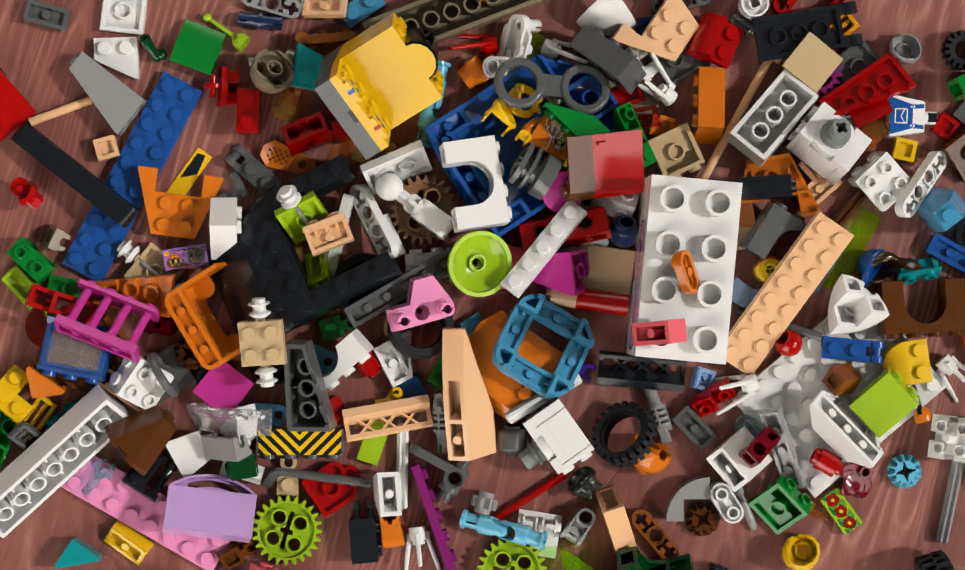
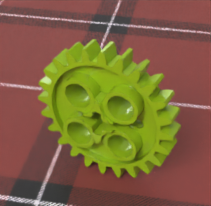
M279 495L278 502L271 498L269 500L271 506L264 503L262 507L265 511H257L261 518H254V523L258 524V526L253 527V531L257 532V535L252 539L259 540L255 547H263L261 555L268 553V561L273 557L276 558V565L281 560H284L285 566L288 565L289 560L296 565L297 558L304 562V554L311 557L313 554L310 548L317 550L318 546L314 542H321L322 540L317 536V534L323 532V529L317 528L322 523V520H315L319 512L312 513L311 510L314 505L307 508L305 506L307 500L305 499L300 503L299 496H296L294 501L291 500L290 495H287L286 500H283L282 496ZM293 511L294 517L290 525V530L293 532L288 534L285 547L282 549L280 546L285 534V530L282 528H285L288 524L290 513ZM275 512H284L286 516L285 521H277L274 516ZM302 517L306 520L307 526L299 528L296 526L295 520ZM276 532L279 535V541L276 543L271 542L268 534ZM290 539H298L300 547L298 549L291 548L289 545Z
M498 538V545L490 542L491 550L484 548L487 556H479V559L484 563L477 564V568L481 570H493V567L510 570L511 566H514L515 570L547 569V565L540 564L545 560V557H538L541 550L533 551L534 546H523L510 541L503 542L500 538ZM499 554H506L509 557L508 562L505 564L499 563L496 559ZM521 557H528L531 562L527 567H522L518 564V560Z

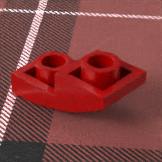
M728 376L704 389L690 402L700 418L718 411L719 403L738 396L735 387L724 390L719 389L722 385L732 383Z

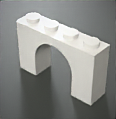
M495 135L443 142L439 146L443 168L462 165L475 166L485 173L490 185L489 195L484 202L476 205L456 207L451 211L454 233L507 225L512 218V210L510 206H507L508 188L506 184H503L504 166L502 162L499 163L500 145L498 141H495Z

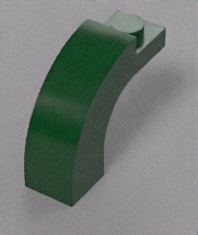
M637 546L616 552L618 570H694L693 558L690 553L666 560H652L643 556Z

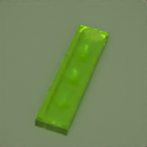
M861 208L849 230L854 237L841 254L824 282V286L833 290L841 274L851 275L882 219L881 217L865 208Z

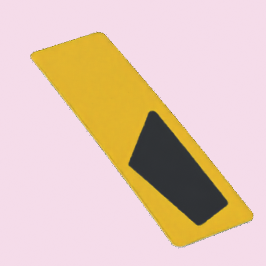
M197 148L166 193L186 195L212 159V156Z

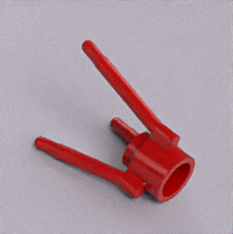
M489 33L482 35L462 34L456 38L481 40H478L476 43L450 46V50L479 47L480 53L484 52V54L478 56L480 60L498 52L496 35L489 36ZM464 63L456 66V69L459 70Z

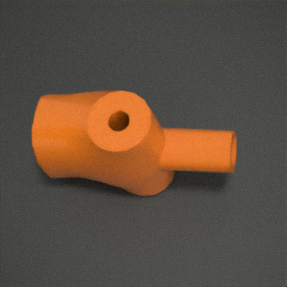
M476 55L468 58L457 71L470 90L490 79L483 71L484 60L481 61Z

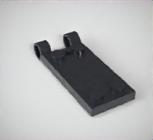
M856 1L753 18L752 25L759 63L788 58L808 32L814 34L832 50L864 45L862 33L844 36L841 16L858 13ZM830 25H834V31L830 30Z

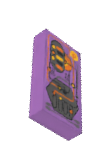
M205 244L162 250L165 273L209 266Z

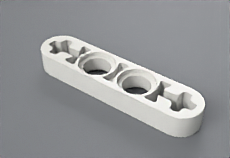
M930 151L895 203V213L898 217L910 218L915 214L947 165V157L943 151ZM926 171L928 173L927 181L925 180ZM915 187H917V196H916V197H915V193H914Z
M366 184L353 185L349 195L355 196L353 205L378 255L388 251L396 258L399 253L398 243L370 188ZM368 207H370L372 211V215L370 218L367 214ZM377 226L381 228L380 236L376 232Z
M343 194L339 213H344L349 224L355 196ZM343 245L329 250L324 271L325 276L334 277L339 265Z

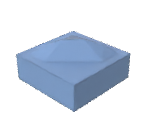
M695 366L689 387L700 390L706 389L714 383L716 371Z

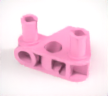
M428 273L410 278L406 303L387 308L386 318L391 331L394 332L446 318L454 314L455 308L452 299L435 277ZM417 308H421L420 313H416Z

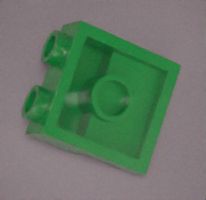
M783 474L769 483L765 490L750 499L748 503L777 535L807 516L813 506L810 497L805 493L801 494L796 489L795 481L790 477L786 478Z

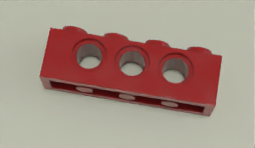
M592 206L586 210L587 215L559 249L612 238L605 207ZM555 215L547 216L544 220L539 221L534 219L527 220L524 224L519 225L524 252L529 249L538 238L539 233L547 227ZM586 221L592 223L588 228L581 227L582 223Z

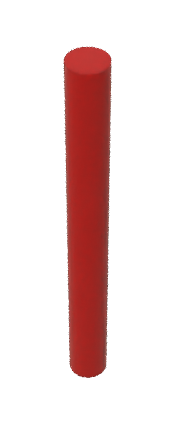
M556 474L492 516L501 521L568 478V474Z

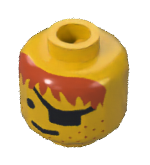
M766 256L765 259L759 258L753 266L755 278L759 282L765 283L780 263V260L774 256Z

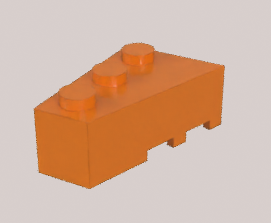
M699 66L697 74H693L692 86L696 87L695 94L692 97V107H694V114L692 115L693 136L697 144L717 145L725 128V68Z

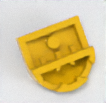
M927 338L899 341L891 344L886 354L883 355V372L888 367L893 371L897 370L903 376V382L906 385L933 382Z

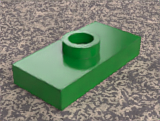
M55 275L49 276L48 289L79 298L81 294L77 285L78 279Z

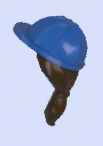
M884 249L867 250L860 256L857 264V270L862 276V281L865 283L864 288H869L875 281L887 278L899 268L907 270L922 268V264H919L914 259L898 257L892 252H885Z

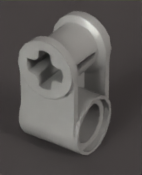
M588 505L580 506L565 524L559 537H565L574 543V547L578 548L596 520L594 510ZM584 511H588L592 515L588 521H582L579 516Z

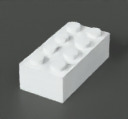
M784 69L730 132L727 141L761 168L813 107L819 95Z

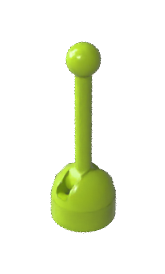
M209 13L203 15L204 21L211 22L232 37V44L237 50L241 52L247 47L251 37L243 32L234 34L215 21Z

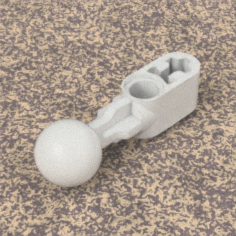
M385 173L377 179L375 189L380 198L386 201L397 200L415 221L442 240L446 238L453 228L452 218L427 199H422L416 194H410L403 189V182L398 175Z

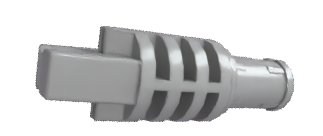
M642 388L648 404L646 411L656 422L654 423L657 426V431L655 432L659 434L662 444L671 442L669 430H672L673 427L665 403L663 401L660 402L657 390Z
M443 393L434 394L432 409L433 432L436 434L437 439L436 453L448 454Z

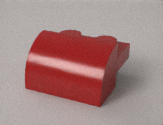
M703 13L698 20L699 27L690 39L685 53L702 62L707 60L726 70L729 68L744 29L728 22V18L716 13Z

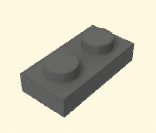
M28 0L23 20L66 32L72 11L40 1Z
M687 404L671 419L701 451L717 437Z

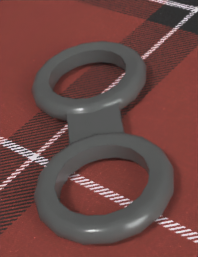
M516 57L503 62L496 70L494 77L495 91L500 100L508 106L518 109L528 108L536 104L541 98L562 99L565 106L569 109L586 114H594L606 105L610 95L609 81L605 74L596 66L589 64L574 65L560 76L543 74L540 67L532 60ZM513 67L528 69L536 80V89L533 95L525 99H518L508 94L503 84L504 74L507 70ZM586 73L597 79L601 89L600 98L592 105H582L572 99L569 94L568 85L573 76Z

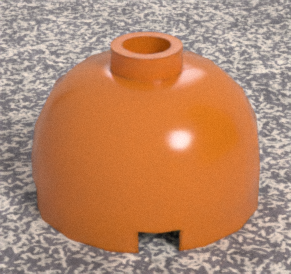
M639 434L634 435L630 446L635 442ZM653 439L655 441L654 447L649 446L651 452L643 454L645 456L644 460L637 459L638 464L634 465L635 470L643 475L659 473L668 466L673 457V452L669 454L667 452L669 448L667 445L662 444L657 439Z

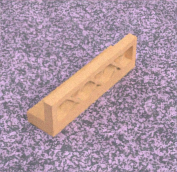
M428 394L342 410L347 442L433 427ZM426 412L427 421L417 422L413 417L416 413ZM401 416L406 419L402 426H396L391 423L395 417ZM377 420L385 423L381 430H375L370 425L373 421ZM358 424L363 427L359 434H350V425Z

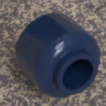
M627 215L616 217L610 229L611 241L615 245L624 248L634 245L639 233L638 222Z

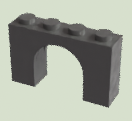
M778 201L776 203L767 202L741 247L756 257L765 259L780 235L791 230L801 234L807 225L804 222L805 218L795 212L792 215L786 211L788 207ZM838 259L813 292H819Z

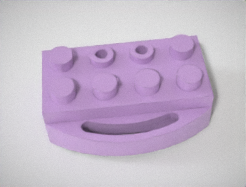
M197 474L176 480L168 486L162 533L250 543L257 494L236 480L231 481V478L215 474ZM199 481H213L232 486L238 492H229L216 487H188V484Z

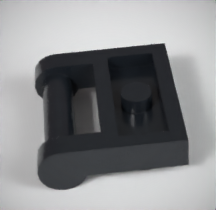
M160 453L144 476L131 467L122 479V483L148 500L155 502L158 499V493L172 473L178 470V467L173 460ZM161 464L166 466L150 490L146 489L145 486Z

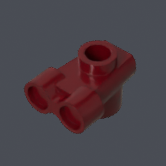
M160 316L158 323L149 320L143 332L148 334L154 332L172 336L176 333L177 327L173 319Z

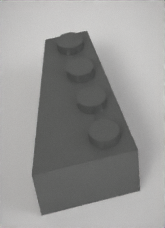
M290 339L286 342L287 363L284 364L287 431L331 432L337 426L312 339Z

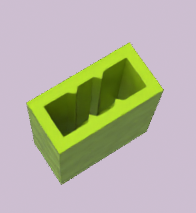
M890 367L849 402V407L878 438L919 405V393L912 386L908 387L903 382V376L897 370L893 371Z

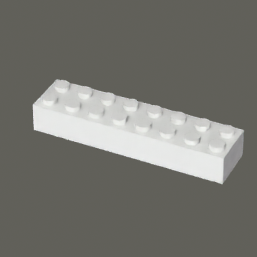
M96 385L0 473V537L5 538L110 442L104 429L106 425L130 416L125 406L99 385Z

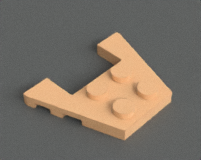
M664 0L641 36L625 23H622L612 38L630 48L639 49L648 54L654 52L657 57L674 62L686 47L699 25L682 0Z

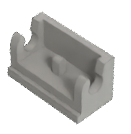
M212 433V436H208V434L200 436L205 459L239 462L252 454L245 435H240L241 446L237 437H219L217 433Z

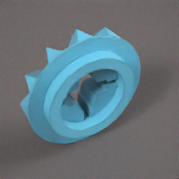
M899 454L890 460L887 466V476L896 487L909 489L917 485L921 478L922 467L919 460L914 456ZM904 465L908 469H913V471L907 473L906 478L903 474L896 473L903 470Z

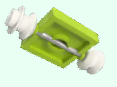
M285 185L279 189L276 195V199L281 202L282 207L274 211L275 216L295 244L306 240L302 230L303 227H306V223L312 220H324L329 214L313 191L301 197V194L297 192L294 185Z

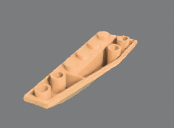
M443 328L442 379L448 460L471 461L497 452L494 410L466 329Z

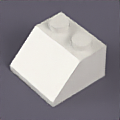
M237 197L211 198L210 200L211 260H216L237 243V234L242 233L241 220H238L242 219V206L237 205Z

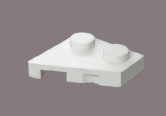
M408 330L401 335L411 345L412 332ZM390 340L373 349L392 388L413 378L412 358L398 352Z

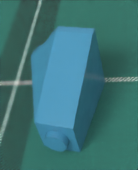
M933 186L917 209V213L932 233L943 232L964 218L965 202L955 189Z

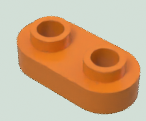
M688 250L676 251L671 259V265L675 269L678 286L684 294L697 293L699 278L692 256Z

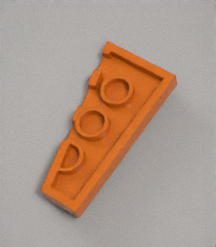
M176 274L94 280L98 286L112 288L118 294L123 296L129 295L138 302L154 305L162 317H172L165 306V297L175 289ZM89 296V302L97 305L100 304L101 300ZM109 304V306H108V307H111V308L121 309V308H119V307H117V306H114V305H111V304Z

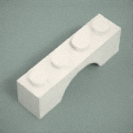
M358 328L335 346L338 353V362L335 370L322 373L326 389L328 388L329 391H332L340 384L338 379L342 375L347 378L356 370L353 366L357 362L362 365L371 357L369 352L374 347Z

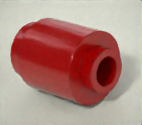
M372 350L369 352L371 357L362 365L359 362L355 364L363 378L368 376L371 379L380 373L378 368L381 367V364Z
M817 447L809 459V463L812 464L813 468L829 477H832L834 474L837 476L843 468L842 458L824 448L820 449Z

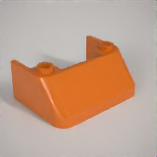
M226 262L214 263L169 292L165 297L167 310L201 366L208 370L215 369L241 355L238 333L226 337L205 302L215 291V286L210 276L226 267Z

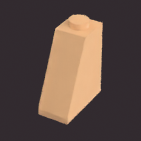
M613 485L596 491L595 494L615 552L637 546L624 504L616 486Z

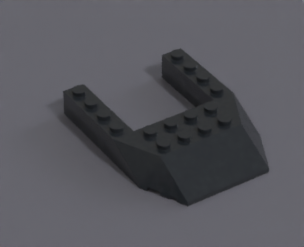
M343 154L261 196L242 211V219H238L242 223V233L237 234V243L216 260H211V247L207 251L208 267L220 262H226L227 264L226 267L213 274L212 277L237 333V323L239 321L256 320V318L249 316V313L253 311V308L248 306V303L252 302V298L265 297V301H270L266 305V310L271 311V313L265 317V320L283 319L284 333L287 334L403 275L394 255L386 251L313 288L288 233L275 216L274 211L282 207L281 202L276 199V195L279 189L285 185H294L297 192L301 194V197L313 191L319 199L358 179L349 159Z

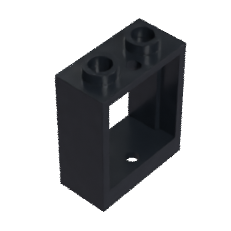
M791 174L737 178V182L743 183L741 201L791 198L793 193L797 192L796 178L792 179Z

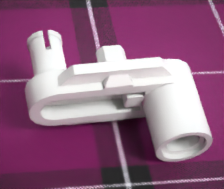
M523 14L512 15L508 23L503 27L497 55L489 56L484 60L483 71L485 75L489 78H494L496 70L503 62L510 58H527V55H531L533 50L532 45H530L532 39L531 32H540L541 29L536 27H542V22L539 19H530L527 15ZM513 67L507 70V72L504 74V77L512 71H514L515 69H517L518 67Z

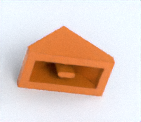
M32 360L26 368L32 399L62 395L68 385L57 376L49 377L42 375L43 371L36 368L38 363Z

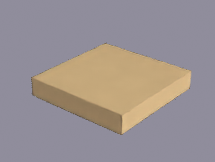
M808 32L781 67L786 69L813 92L817 93L842 62L843 58L814 34Z

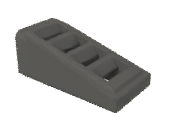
M22 421L7 437L26 450L44 432Z

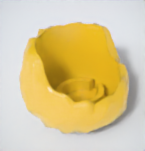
M803 533L790 536L785 540L781 548L783 562L793 570L813 569L821 554L818 541L813 536Z

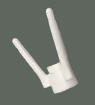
M546 38L540 52L541 55L548 59H557L560 54L583 64H588L587 60L561 50V46L571 48L570 43L559 41L555 38L553 40Z
M651 52L650 55L667 84L663 83L656 87L646 79L644 83L648 87L641 83L637 87L653 96L658 102L661 101L665 106H669L678 96V93L674 91L676 85L668 77L655 53Z
M947 353L936 362L935 365L938 369L935 372L947 385L946 388L954 402L957 403L958 398L945 374L950 376L954 373L965 384V377L957 370L960 367L965 371V365L953 355L950 356Z
M756 373L728 376L730 380L739 381L719 387L720 390L741 386L742 391H747L748 393L717 411V415L756 395L755 391L760 390ZM727 376L716 377L714 382H717Z
M425 526L408 528L409 533H406L404 570H408L411 541L412 545H416L418 566H422L421 544H425V539L437 570H442L430 538V531H426Z

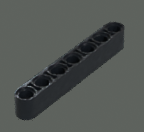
M23 121L11 137L17 145L125 229L139 213L135 206L29 123Z

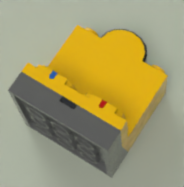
M394 12L321 58L314 87L315 91L366 160L389 146L391 129L443 97L444 77L437 69L439 45L435 37L422 28L406 30L407 25L401 16L397 17Z

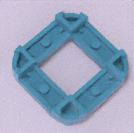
M543 294L527 295L513 306L494 344L492 363L500 372L539 395L557 399L571 391L575 386L574 381L590 348L594 346L595 339H593L592 331L588 325L589 322L585 318L578 319L546 300V296ZM532 320L568 339L552 374L518 355V349Z

